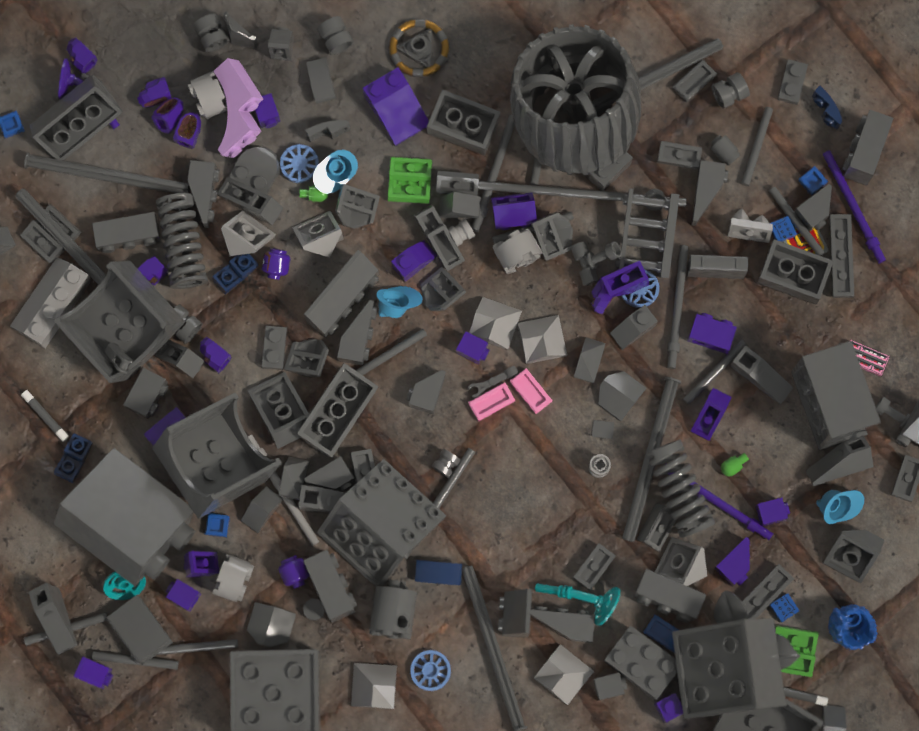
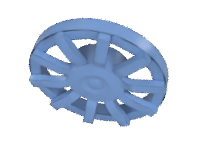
M302 144L288 147L280 159L283 175L295 183H304L311 180L314 171L310 174L307 171V167L315 170L319 164L316 152L309 146ZM297 149L298 155L296 156L292 152V150ZM301 149H306L305 153L301 155ZM311 152L313 156L306 159L307 154ZM290 153L293 158H287L286 155ZM315 159L316 165L308 164L309 161ZM284 161L291 162V164L283 166ZM292 168L293 170L288 175L285 170ZM295 172H298V179L292 178ZM302 172L306 173V178L301 179Z
M428 650L421 652L414 658L411 664V677L414 683L426 691H435L442 688L448 682L451 675L448 659L438 651ZM430 654V662L426 661L424 655ZM434 654L440 656L435 663L433 662ZM420 657L424 662V666L416 663ZM443 659L446 665L438 667V664ZM414 667L421 668L422 671L414 673ZM447 669V675L439 673V670ZM424 675L420 682L415 678V676ZM437 676L445 678L442 684L437 679ZM426 678L428 679V687L422 685ZM432 679L437 683V687H431Z

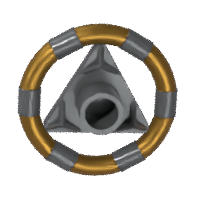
M415 19L403 23L396 29L390 40L389 52L394 65L399 67L400 71L413 77H424L442 68L449 54V42L444 31L437 24L426 19ZM413 27L429 29L397 45L406 30ZM433 31L441 42L442 50L435 64L431 66ZM397 50L420 63L426 69L406 66L400 59Z

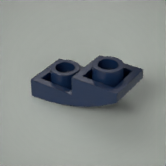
M819 86L812 95L813 101L818 107L825 108L822 117L826 125L837 130L843 122L841 114L831 96Z
M250 254L237 255L229 261L227 266L213 275L212 280L224 294H227L250 275L259 264Z
M74 433L64 449V455L55 468L54 474L74 483L93 442Z
M426 560L416 561L415 582L461 585L462 564Z

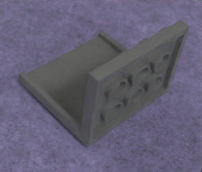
M383 459L338 500L317 534L375 587L384 586L402 560L445 519L446 515Z

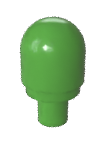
M315 185L309 186V189H300L299 197L309 198V201L323 202L328 198L329 193L320 192Z
M745 453L739 457L731 456L721 464V472L725 476L731 477L741 471L743 468L742 464L747 462L749 458Z

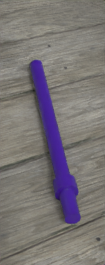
M831 151L824 152L823 156L867 240L866 244L869 250H872L879 264L886 261L879 247L881 244L878 238L874 237Z
M700 486L701 489L697 494L704 495L706 500L746 525L747 529L754 533L755 531L767 540H770L774 533L761 526L758 520L749 518Z

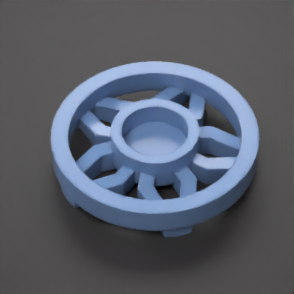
M645 270V272L651 277L649 281L654 282L631 293L629 299L626 295H621L628 305L641 308L644 305H651L657 299L659 282L655 275L648 270ZM654 286H656V292L653 296L652 292L648 289H652ZM646 293L650 295L651 299L645 296ZM633 295L637 297L634 302H632ZM640 297H642L643 300L647 301V303L644 304H636L640 300Z

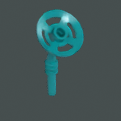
M115 571L105 579L103 590L109 598L114 600L131 599L143 591L146 579L144 576L133 589L134 585ZM114 588L125 590V592L118 593L112 590Z
M538 583L535 586L536 592L558 595L559 598H576L594 603L596 607L594 624L597 626L604 624L608 620L620 598V589L618 587L611 588L603 596H597L575 590L572 586L560 585L558 587Z

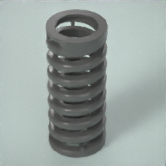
M176 193L158 198L156 205L158 217L162 219L160 221V227L163 229L161 235L166 240L163 247L167 251L165 258L169 262L167 270L171 272L169 275L170 287L172 289H187L207 283L206 272H203L205 270L204 264H194L182 268L176 267L179 264L199 262L203 260V254L194 253L181 257L174 256L178 253L200 250L202 245L198 242L173 246L176 242L197 240L200 234L198 232H186L170 235L173 232L193 230L198 227V223L196 221H185L174 225L168 224L172 221L188 220L196 216V212L193 210H182L194 205L193 195L189 193ZM172 199H182L180 201L172 202ZM170 210H179V212L167 214ZM202 272V273H200V275H197V276H193V275H192V276H189V277H185V275H184V274H195V273Z
M681 439L645 453L648 460L651 459L649 461L651 466L669 462L653 472L654 476L658 477L675 472L660 480L658 486L665 487L678 483L662 493L664 498L684 493L667 502L668 508L689 503L671 513L673 519L693 514L675 525L676 529H682L677 532L679 537L683 538L714 525L715 521L711 513L707 514L709 507L707 505H700L705 501L704 495H695L701 489L699 484H691L696 480V475L693 473L686 474L692 469L690 463H682L687 459V454L680 452L685 450Z

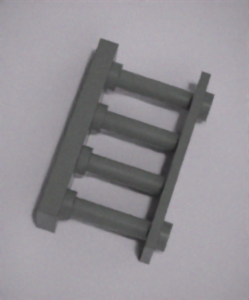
M629 188L628 193H624L623 197L626 213L621 245L622 255L615 260V267L620 270L639 261L625 258L626 246L658 249L659 252H663L662 261L640 260L644 269L656 270V273H660V278H669L680 195L670 194V198L665 200L633 196L634 189ZM631 205L664 208V210L668 211L667 219L662 221L630 217ZM629 225L662 229V231H665V238L660 241L629 238Z

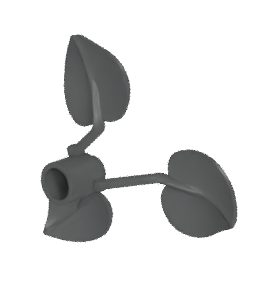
M724 591L715 605L714 618L717 624L747 619V611L742 601L730 591ZM776 634L782 670L792 665L800 655L785 637Z

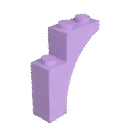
M227 58L214 70L224 90L228 111L225 135L218 150L222 156L234 158L240 155L242 149L254 142L256 136L262 132L250 112L258 107L263 97L240 61Z

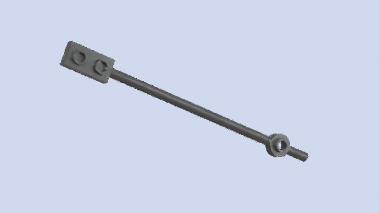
M438 171L436 193L449 194L451 192H459L477 196L478 189L517 193L533 192V194L613 201H623L624 193L485 182L479 181V174ZM651 189L645 195L633 194V196L657 197L656 199L664 200L670 198L666 197L659 189ZM679 198L678 206L686 207V198ZM646 206L649 210L653 211L662 209L660 207Z

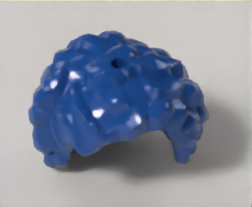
M855 604L847 605L840 609H833L829 617L828 630L835 643L841 644L846 649L856 650L863 649L864 645H869V643L875 641L877 638V624L868 609Z

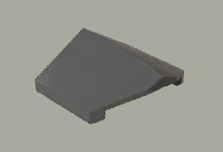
M225 11L223 16L232 45L256 49L258 47L256 37L250 35Z
M342 184L335 212L342 224L349 228L355 229L374 223L380 196Z
M555 212L531 223L534 238L543 252L542 255L545 261L572 250L573 229L569 219Z
M443 267L439 268L420 284L424 305L431 312L446 310L466 293L463 287Z
M309 339L302 342H293L284 370L308 378L320 377L329 349L323 340Z
M625 371L607 375L600 384L598 405L619 421H622L647 388Z
M255 602L247 631L261 645L272 647L287 643L296 614Z

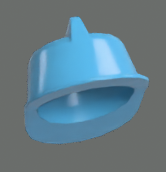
M337 150L328 155L314 170L313 183L320 192L327 194L339 190L342 184H346L357 172L358 161L355 155L347 150Z
M393 287L379 290L376 293V297L379 300L378 314L381 317L400 318L407 309L419 306L422 303V295L410 287Z
M830 490L824 494L822 499L817 500L816 504L819 506L825 522L834 524L850 520L858 515L864 505V496L858 490L844 492Z

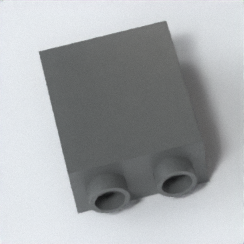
M115 448L60 503L54 525L134 586L145 575L155 580L170 560L164 554L172 546L181 551L195 534V530L189 526L194 513L191 507Z

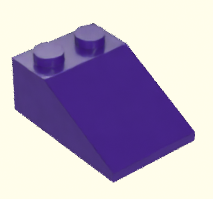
M399 67L363 87V94L395 146L427 128L429 120Z

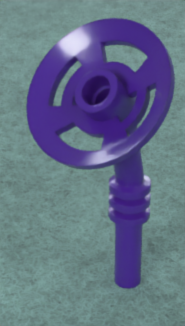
M64 58L58 88V99L60 100L64 97L69 86L73 87L75 85L77 87L83 82L79 77H75V74H71L67 58ZM116 119L109 123L113 130L120 125Z

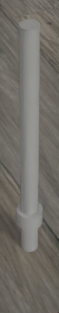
M253 435L248 436L256 449L266 457L267 453L264 448H260ZM274 472L270 476V480L279 492L281 480L277 473ZM282 497L311 545L314 546L319 543L318 538L294 500Z

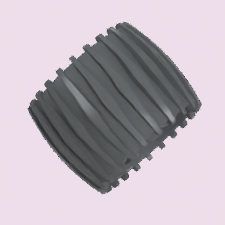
M570 24L569 27L560 29L555 27L553 31L539 34L538 38L533 42H529L524 52L519 54L511 78L510 104L515 127L527 150L543 166L547 165L555 172H567L568 175H573V173L588 175V172L595 170L600 172L611 163L614 165L622 154L625 155L630 144L633 143L637 134L642 108L638 75L625 48L620 46L614 36H608L604 30L591 29L588 25L574 27V24ZM552 87L558 93L552 98L541 118L538 113L533 112L535 100L542 96L547 88ZM597 87L613 89L619 97L616 104L598 118L591 102L590 91ZM562 105L563 113L568 114L570 118L580 120L587 116L589 122L583 123L581 121L578 124L568 125L566 122H563V124L554 123L553 120Z

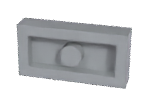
M740 209L731 218L728 237L769 243L773 224H769L763 215L757 217L754 221H750L746 212Z

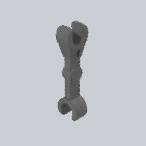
M512 366L485 382L469 385L468 390L474 387L478 389V393L471 397L477 398L486 389L517 376L518 371L515 366Z

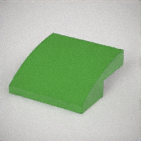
M391 157L388 201L429 204L432 160Z
M775 625L776 634L785 637L800 655L792 665L782 669L781 672L812 677L819 633Z

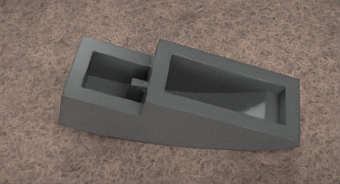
M431 205L413 215L446 271L465 261L434 206Z

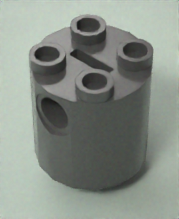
M389 580L387 587H375L369 628L370 635H384L392 639L411 640L417 592L408 590L406 582Z

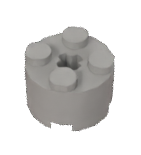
M213 71L191 80V84L188 85L193 99L197 97L199 101L196 106L201 118L206 117L208 119L227 111V104L223 105L226 101L217 79H212L215 77Z
M529 229L521 232L516 230L508 235L509 239L507 241H500L493 245L494 252L506 274L516 272L515 267L530 265L540 258V254L543 253Z
M226 554L212 594L237 602V600L242 602L247 588L243 584L244 581L249 582L254 566L250 565L251 562Z

